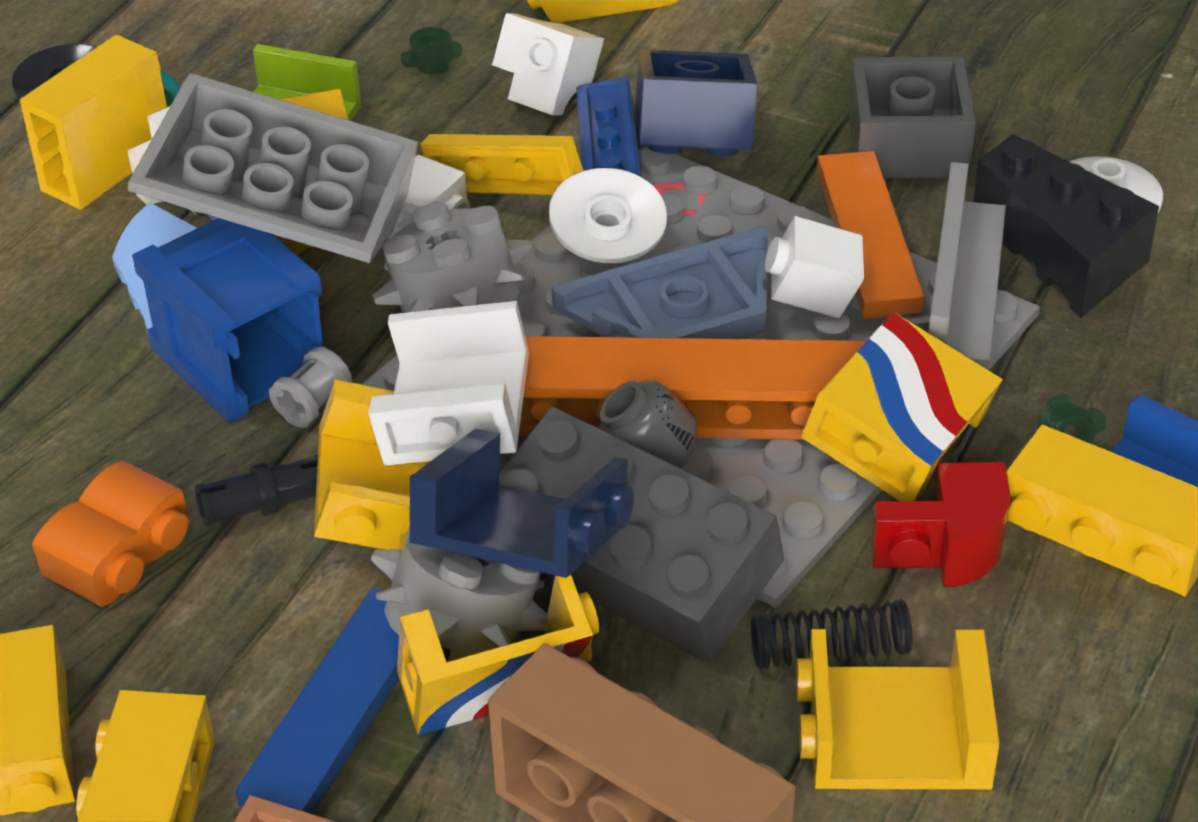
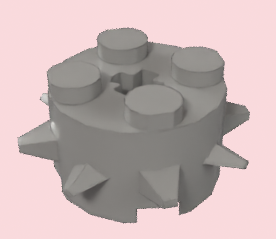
M434 202L415 210L413 213L414 222L408 224L382 245L386 262L383 269L389 271L391 280L372 296L376 305H400L403 313L515 301L520 293L517 282L524 281L525 275L515 272L514 265L533 249L529 240H506L498 213L493 206L448 210L447 205L441 202Z
M410 526L402 550L376 549L372 554L371 561L392 580L390 588L375 593L377 600L386 601L384 613L390 627L399 635L400 617L429 609L441 647L451 649L448 661L512 644L520 637L521 631H549L546 620L547 613L532 600L535 590L544 587L543 581L539 580L540 572L409 543Z

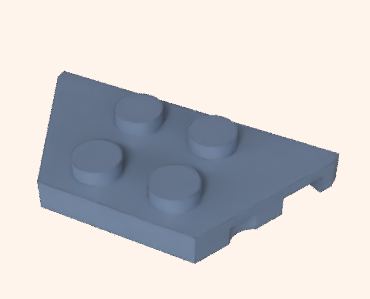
M760 226L551 286L552 305L559 313L603 337L738 339L766 330L767 272L765 271V259L768 246V230L765 226Z

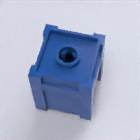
M218 218L164 245L156 247L152 244L132 254L135 272L144 283L152 327L147 329L151 348L228 423L249 414L250 407L269 398V389L280 377H290L303 365L304 355L315 346L326 348L323 344L318 297L322 295L320 275L273 234Z

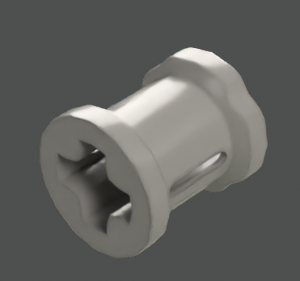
M315 346L304 355L303 365L290 377H280L269 389L270 400L276 411L287 422L296 427L307 428L319 416V409L328 401L335 379L352 383L351 373L347 365L333 351L324 347Z

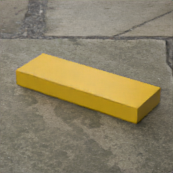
M429 134L420 144L424 157L465 172L467 193L553 196L556 189L566 179L584 171L572 136Z

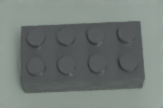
M552 406L500 471L499 485L566 499L614 457L627 459V486H630L634 493L631 517L624 528H620L599 548L595 555H591L571 573L578 594L588 592L594 603L710 664L785 560L777 516ZM540 572V574L554 581L555 575Z

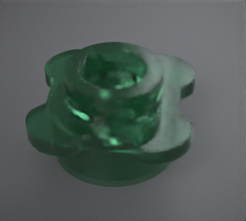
M438 27L422 28L411 34L409 38L410 51L401 54V63L405 67L416 66L420 72L425 74H441L449 70V63L453 58L462 55V46L460 43L452 41L450 33L445 29Z
M1057 394L1048 400L1046 409L1039 417L1037 430L1043 424L1064 433L1065 427L1072 425L1074 433L1071 436L1092 444L1096 434L1105 429L1106 417L1098 408H1081L1074 405L1070 396Z

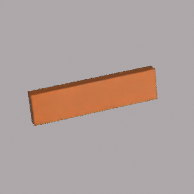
M863 151L819 155L817 173L834 227L863 236L864 280L855 293L863 319L889 317L893 312L900 316L923 313L925 297L875 152Z

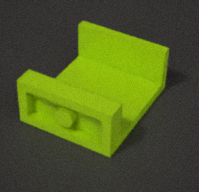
M257 44L254 47L253 55L258 86L253 92L280 100L340 89L348 121H352L362 106L357 61Z

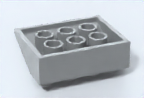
M189 73L129 179L128 191L370 263L392 233L407 198L418 141Z

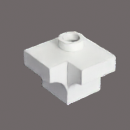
M506 13L492 65L514 73L508 95L509 100L550 115H563L567 103L577 92L576 87L592 83L604 38L561 23L545 22L519 14Z

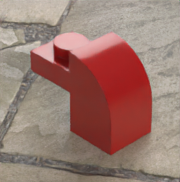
M1005 462L938 463L934 501H876L871 541L873 568L940 567L943 587L968 584L989 573L998 563L1003 551L1010 504V490Z

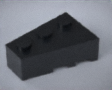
M1014 134L978 160L973 202L1006 205L1002 244L1014 255L1022 252L1037 266L1036 276L1046 286L1055 283L1071 298L1070 308L1080 318L1149 262L1159 210L1158 205L1134 194L1129 189L1115 185L1085 170L1080 165L1060 158L1036 146L1033 142L1022 139Z

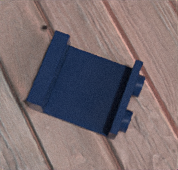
M474 429L410 476L409 543L567 578L591 555H595L599 548L620 528L622 529L627 525L634 504L633 489L627 486L628 460L614 457L566 499L499 485L500 433Z

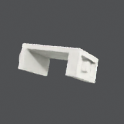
M517 301L390 314L388 325L400 363L394 394L372 396L368 412L384 465L432 461L474 429L500 433V454L516 453L529 359V348Z

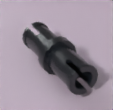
M318 454L311 458L271 468L264 462L252 465L250 473L207 484H196L195 497L204 525L209 526L214 522L260 511L263 516L277 513L280 505L316 497Z

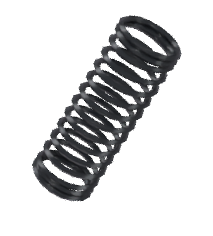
M900 599L899 601L894 600L893 603L886 601L882 607L877 602H874L870 609L864 603L859 606L858 610L853 605H849L846 611L842 607L837 606L833 613L829 608L825 607L821 615L814 608L810 611L809 616L804 610H800L796 617L791 611H788L784 619L781 614L776 612L772 617V621L767 614H759L758 617L754 615L751 619V640L756 666L760 670L763 668L768 669L771 655L773 666L778 668L780 665L776 639L777 619L783 634L785 664L788 667L792 665V653L788 635L789 618H791L795 631L797 658H804V648L800 632L801 618L803 616L807 628L808 653L810 657L811 629H813L814 614L818 621L819 629H825L826 613L831 622L834 658L839 662L842 657V650L837 626L838 612H840L844 622L846 655L848 659L852 660L854 658V645L849 623L851 610L856 620L858 653L864 659L866 657V640L861 621L863 609L868 617V638L871 655L876 658L879 653V644L874 622L875 607L880 615L882 649L884 654L889 656L891 653V639L886 619L887 606L891 610V630L895 650L899 655L909 654L913 645V631L908 606L904 600ZM826 634L827 656H828V661H829V646H828V639H827V634Z

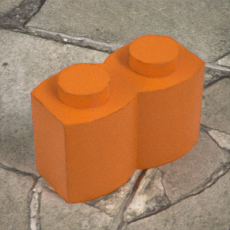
M123 460L108 466L91 481L77 502H73L55 513L34 538L32 546L41 575L100 607L109 605L121 594H126L136 587L142 577L146 564L157 560L167 551L173 550L184 539L190 519L183 490Z

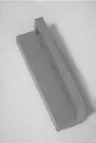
M951 162L930 314L929 334L989 370L1006 205L965 201L969 164Z

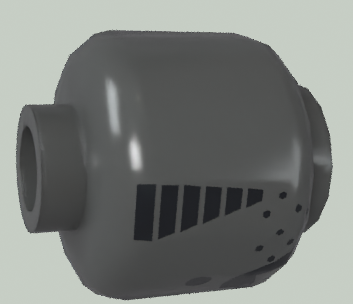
M655 380L627 382L615 389L602 405L600 411V430L680 469L691 458L693 453L692 445L695 442L697 433L696 419L693 413L661 383Z

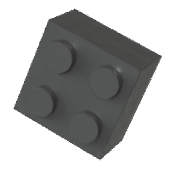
M964 56L852 57L849 119L853 152L874 151L884 180L892 178L946 179L949 178L951 162L969 164L967 177H970L976 120Z

